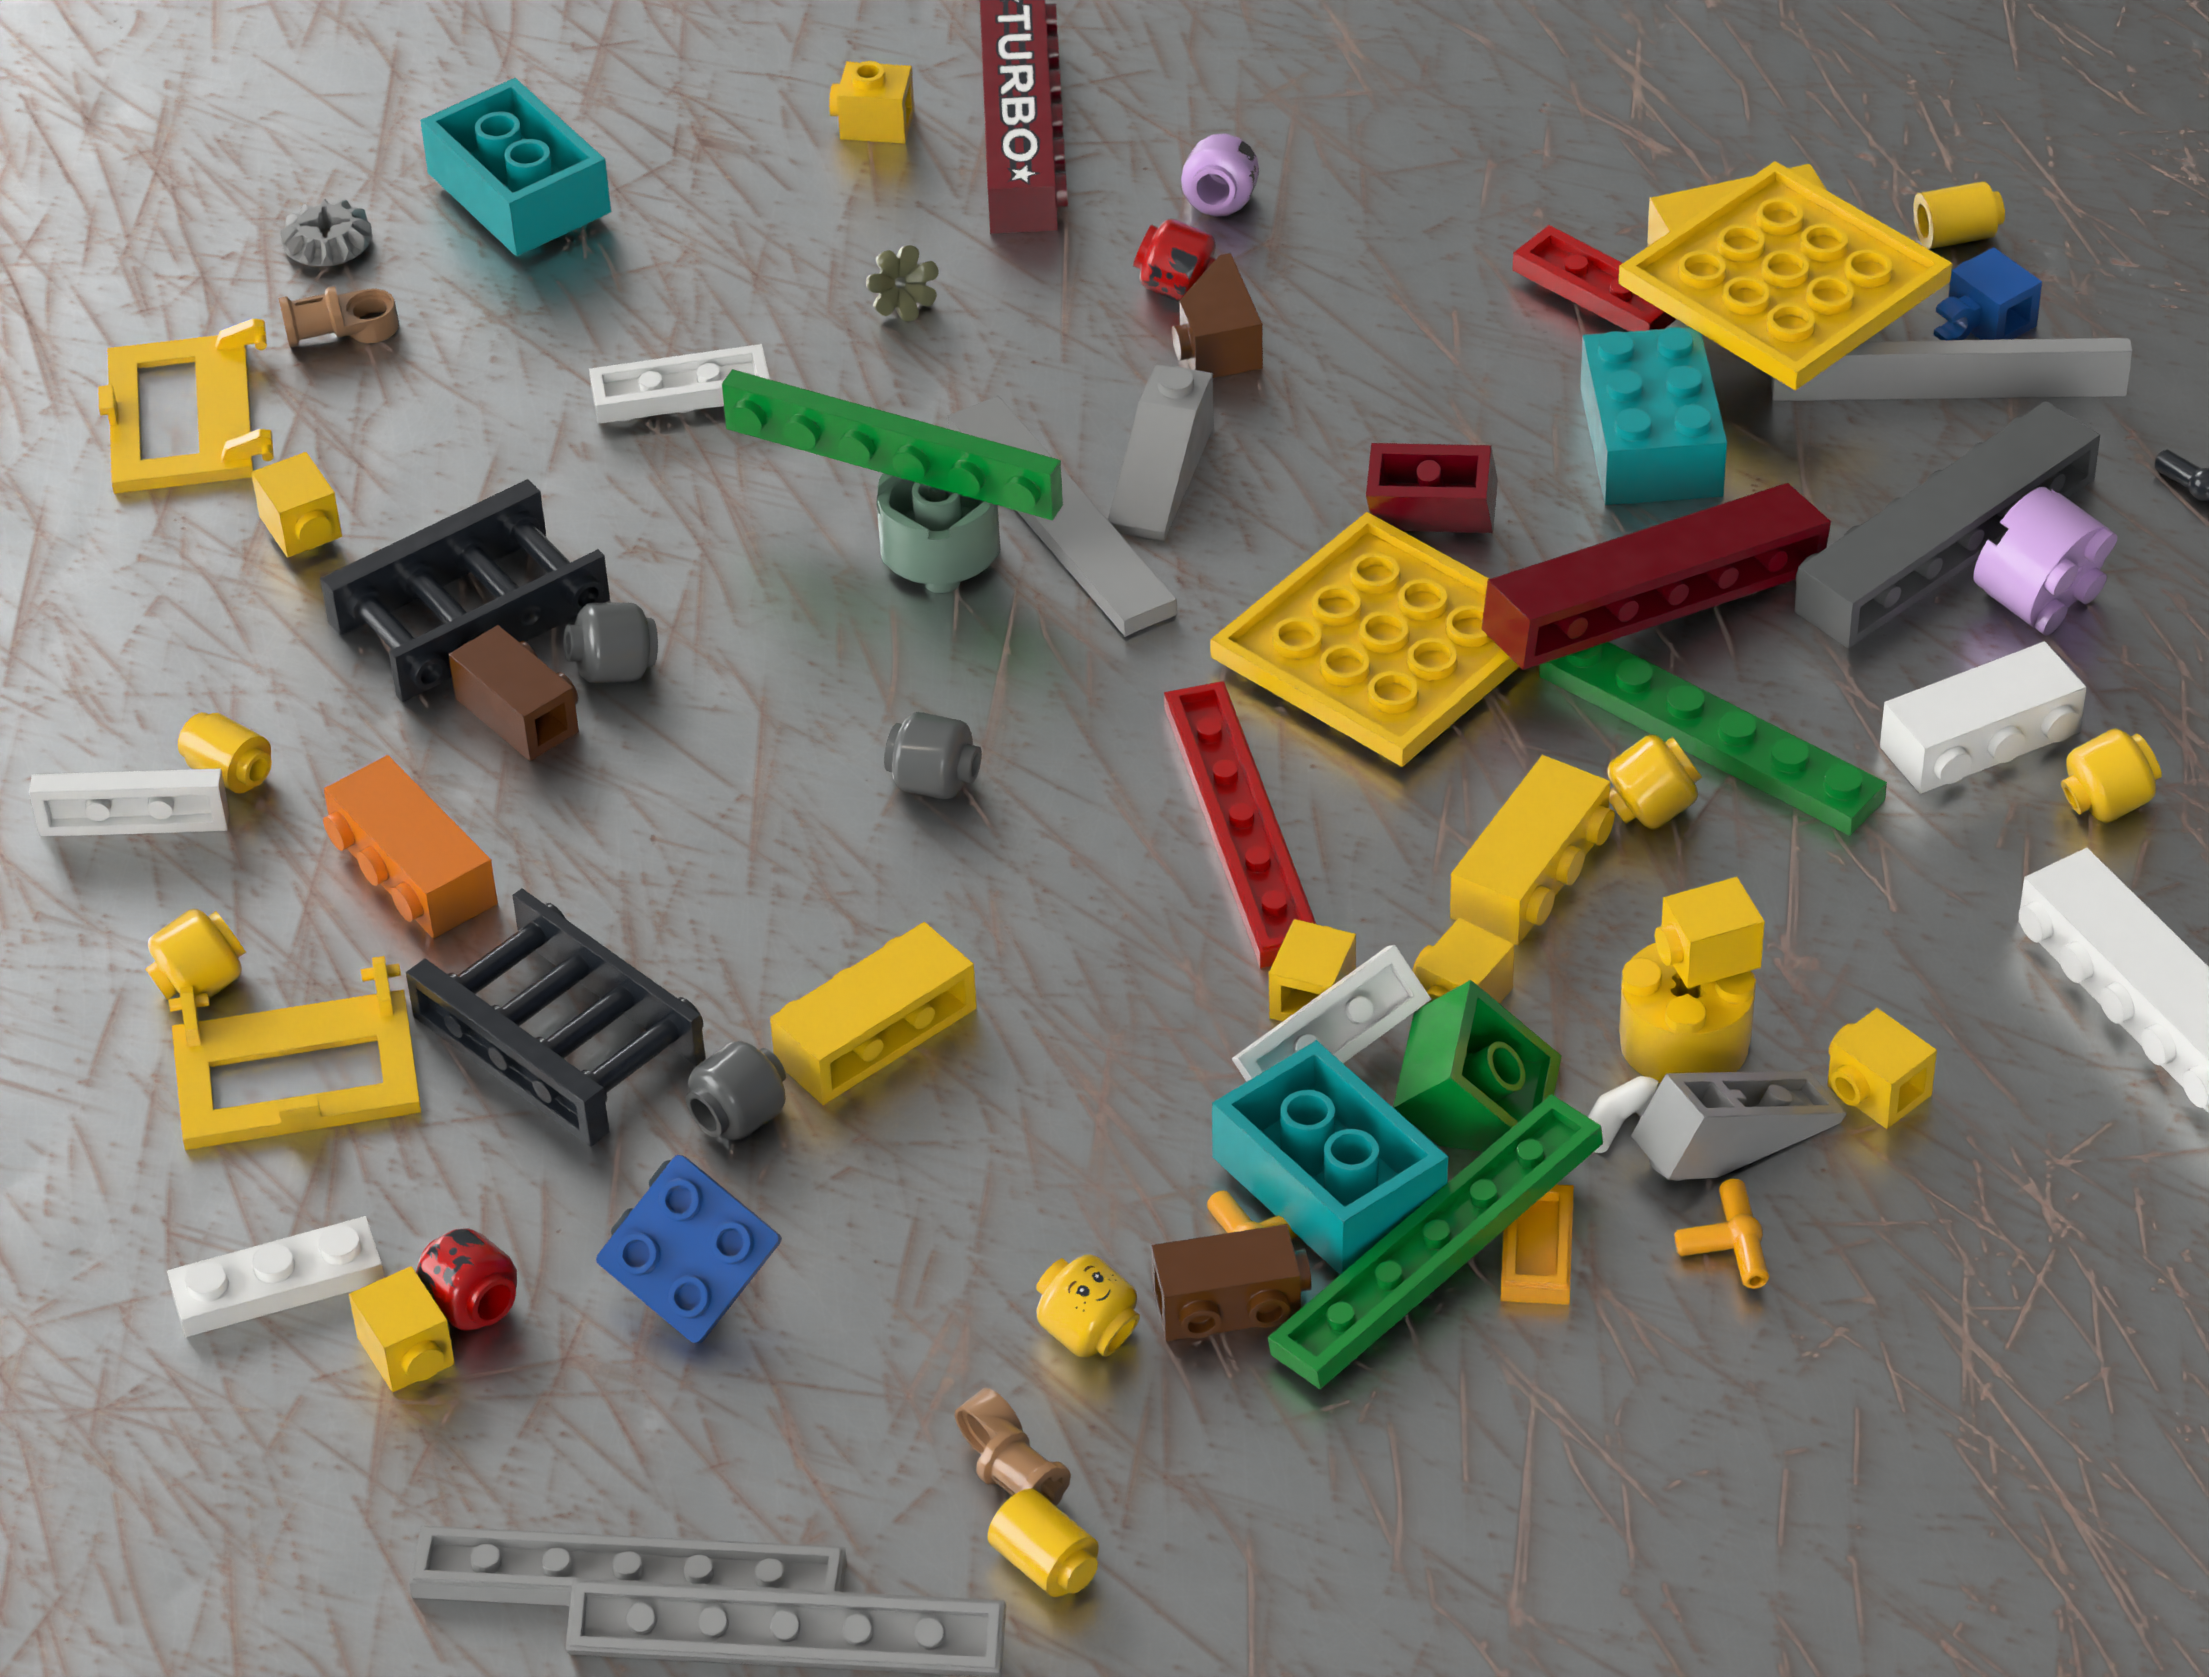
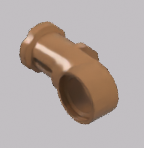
M333 286L326 288L325 294L292 301L287 296L278 298L289 347L298 346L299 341L302 339L334 333L338 338L350 335L358 342L367 344L378 343L393 336L399 328L395 300L389 292L382 289H364L337 295L336 288ZM369 313H384L373 319H359L361 316Z
M983 1388L955 1410L956 1423L962 1435L981 1454L977 1461L976 1473L983 1482L988 1485H999L1011 1496L1021 1490L1033 1488L1055 1506L1060 1503L1070 1484L1071 1473L1069 1469L1059 1461L1052 1462L1046 1460L1030 1447L1029 1437L1023 1432L1021 1422L1015 1411L1000 1394L992 1389Z

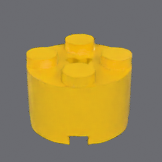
M1656 942L1640 950L1624 965L1622 970L1619 1033L1621 1050L1626 1061L1639 1074L1656 1079L1658 1083L1662 1082L1666 1073L1737 1072L1745 1063L1752 1037L1756 988L1754 973L1748 971L1687 989L1673 965L1666 966L1658 953Z

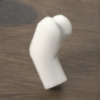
M1638 1076L1602 1094L1598 1098L1588 1115L1590 1119L1602 1127L1603 1144L1594 1151L1595 1153L1607 1151L1626 1118L1634 1112L1638 1113L1640 1118L1642 1117L1658 1089V1080L1651 1077Z

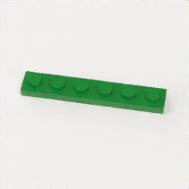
M734 369L731 370L722 383L726 429L1052 521L1063 506L1061 460Z
M1610 642L1540 664L1539 677L1652 735L1660 737L1665 742L1673 736L1683 751L1849 836L1885 801L1887 782Z
M1549 1095L1267 1338L1270 1354L1311 1384L1321 1389L1603 1144L1601 1125L1556 1096Z

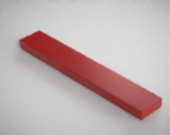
M1220 681L1164 692V708L1258 964L1260 968L1272 966L1293 920L1296 919L1316 924L1225 682Z

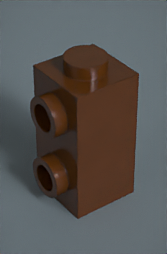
M499 625L449 653L455 699L527 760L532 761L579 732L576 704L579 698L571 680L562 672L555 673L538 659L535 651L525 641L518 642Z
M1287 1224L1151 1245L1153 1292L1165 1341L1204 1338L1217 1333L1255 1327H1273L1280 1323H1285L1301 1309V1292L1312 1289L1307 1253L1305 1249L1294 1251Z

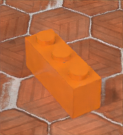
M389 755L323 788L328 815L323 818V823L331 842L340 851L347 849L358 860L359 866L367 880L374 886L381 884L392 895L394 904L403 918L409 922L416 920L433 939L498 904L491 859Z

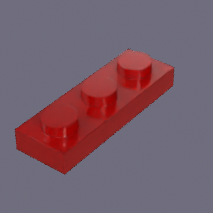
M1551 225L1545 227L1513 252V271L1629 332L1665 329L1676 320V318L1619 284V266L1623 264L1622 262Z

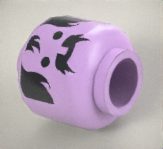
M1229 134L1211 135L1198 142L1184 165L1181 175L1183 193L1189 203L1201 213L1214 217L1228 216L1242 209L1250 199L1259 176L1258 159L1250 145L1239 137Z

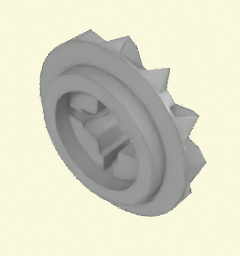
M324 199L321 205L315 207L302 204L300 213L286 216L285 228L280 230L282 245L288 256L295 261L311 266H331L347 262L360 255L368 247L372 239L371 222H368L365 210L362 208H352L348 200L332 205ZM330 228L328 238H323L321 229Z

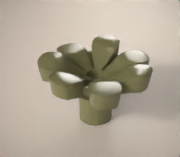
M906 245L900 248L897 256L893 251L887 250L876 257V263L880 268L879 274L874 273L867 276L866 286L871 292L879 293L873 306L881 315L888 316L896 308L902 320L911 322L916 320L919 315L917 302L924 306H931L936 300V291L932 287L927 286L926 282L937 278L939 274L938 267L933 261L918 264L920 253L917 247Z

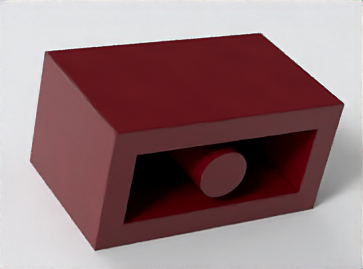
M1371 443L1366 499L1370 514L1401 531L1493 533L1498 478L1491 445Z

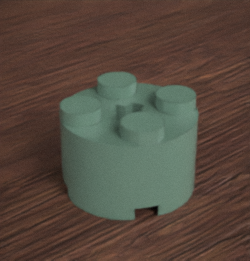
M884 473L879 478L876 503L880 555L882 562L898 575L914 582L923 583L929 591L934 593H948L957 589L960 581L981 573L1000 554L998 505Z

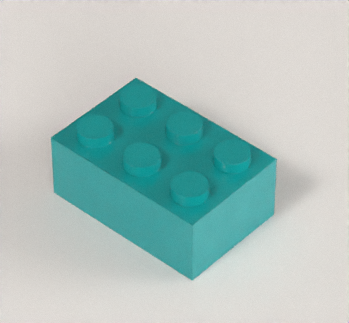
M516 77L420 120L428 174L515 256L536 249L544 243L574 229L583 227L587 223L612 212L605 158Z
M1670 327L1659 330L1613 331L1603 334L1583 335L1580 389L1604 504L1617 505L1724 497L1727 439L1702 334L1691 327Z
M1317 1040L1212 1102V1157L1272 1213L1283 1217L1288 1222L1291 1230L1340 1275L1447 1184L1448 1156Z

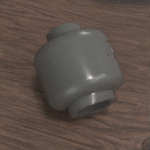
M589 603L579 611L575 625H567L565 628L564 652L566 660L568 662H576L580 675L591 683L635 682L644 675L647 667H653L656 663L658 654L656 623L653 618H646L643 610L634 603Z
M914 712L906 718L903 724L896 723L892 727L886 742L884 767L886 771L892 772L895 784L903 791L939 799H951L958 794L965 782L974 783L981 765L982 750L980 746L973 745L972 732L966 722L924 712Z
M742 1041L729 1043L696 1066L691 1072L688 1080L689 1093L686 1096V1105L689 1113L697 1125L710 1136H723L730 1140L746 1138L782 1110L786 1100L785 1088L782 1083L786 1079L785 1069L776 1055L766 1048L758 1050L753 1045Z

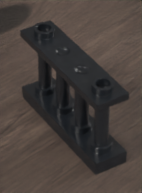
M526 479L325 575L320 580L328 623L340 636L367 623L392 649L389 651L395 692L396 696L404 702L451 679L449 653L497 625L518 642H526L577 617L579 611L589 603H606L610 601L605 555L597 549L570 562L545 537L547 535L541 491L529 479ZM523 548L548 574L518 587L494 561ZM472 573L496 599L467 613L442 586ZM420 598L444 624L414 638L390 611Z
M521 888L512 895L518 931L458 975L454 973L446 974L424 958L406 971L413 1017L591 1147L610 1133L606 1101L607 1093L667 1047L673 1049L695 1066H698L706 1059L702 1031L704 1026L703 1019L697 1008L689 1000L683 997H675L566 920L563 913L551 903L544 904ZM534 951L556 966L502 1007L498 1005L490 1006L475 995ZM577 983L582 984L600 997L598 1001L547 1039L542 1037L535 1038L519 1027ZM623 1014L646 1030L591 1072L588 1070L580 1071L564 1059Z

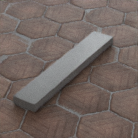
M2130 338L1867 341L1796 391L1772 377V401L2126 396L2132 359V346Z
M999 395L947 416L948 429L1052 457ZM1062 467L1063 506L1053 521L1017 511L1124 636L1177 615V598Z
M421 1525L409 1586L412 1598L570 1606L572 1578L843 1592L847 1558L845 1547Z
M572 1578L566 1651L569 1655L1001 1677L1006 1603L1005 1600Z

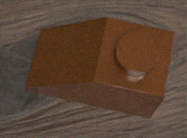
M1221 254L1179 301L1180 325L1172 327V340L1177 359L1179 361L1187 360L1191 370L1213 373V378L1263 369V324L1232 254Z

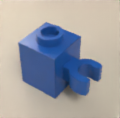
M1994 247L1971 260L1964 261L1952 269L1948 298L1936 306V312L1948 321L1934 329L1933 335L1939 340H1965L1970 333L1980 340L2015 339L2037 327L2042 281Z

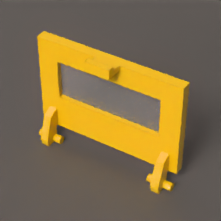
M250 319L219 332V335L107 348L109 385L98 386L100 416L108 415L110 424L111 482L114 494L251 478V472L254 471L253 455H262L264 461L273 460V437L271 430L258 429L251 432L246 345L255 344L257 350L266 349V324L263 319Z
M385 956L372 958L373 967L360 969L362 982L375 980L377 994L198 1021L197 1008L210 1006L208 993L195 995L193 986L180 987V997L168 1000L170 1012L182 1010L184 1024L172 1026L182 1139L185 1150L422 1113L404 989L390 991L388 978L401 976L400 964L386 965Z

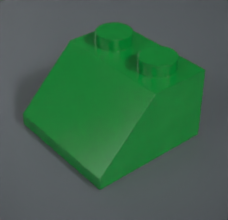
M1469 980L1414 1012L1393 1108L1438 1146L1484 1152L1549 1095H1554L1562 1055L1477 984Z

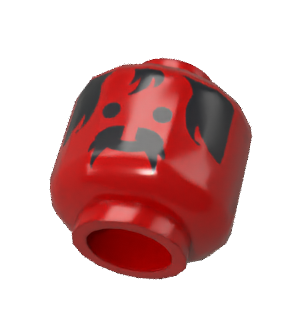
M1168 219L1159 227L1151 224L1140 244L1133 267L1140 269V282L1145 288L1179 302L1216 260L1213 258L1216 242L1212 235L1176 219Z
M469 1228L455 1229L431 1241L421 1254L416 1274L450 1325L464 1331L490 1326L500 1321L513 1306L516 1298L517 1268L511 1258L483 1234Z

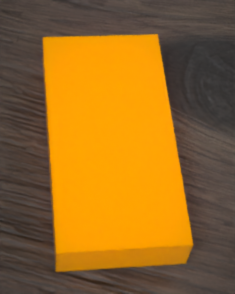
M1556 1184L1504 1229L1501 1301L1570 1305L1574 1185Z

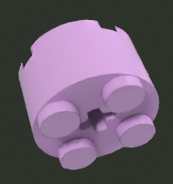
M2039 487L2019 500L2000 521L2009 530L1998 545H1995L1989 539L1987 540L1975 565L1974 582L2004 607L2047 636L2060 626L2069 606L2077 600L2083 604H2088L2102 590L2107 580V575L2100 569L2106 557L2113 550L2118 536L2062 494L2052 489L2050 491L2046 487Z

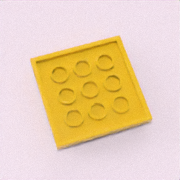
M1774 161L1619 266V284L1796 391L1951 281L1952 263Z
M1365 512L1210 639L1211 658L1401 767L1407 764L1519 667L1481 629L1487 581L1489 578L1368 512Z

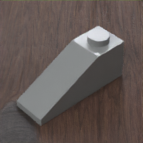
M1155 364L1138 403L1108 516V521L1120 534L1165 542L1214 427L1213 373L1186 369L1179 366Z
M1809 1071L1666 1073L1631 1137L1650 1158L1651 1166L1668 1180L1681 1181L1684 1179L1718 1178L1841 1124L1847 1113Z

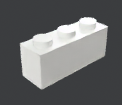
M2044 641L1884 702L1880 748L1919 794H1922L1945 784L1955 783L1963 777L1994 765L2010 762L2020 755L2051 743L2064 741L2070 736L2080 733L2086 686Z

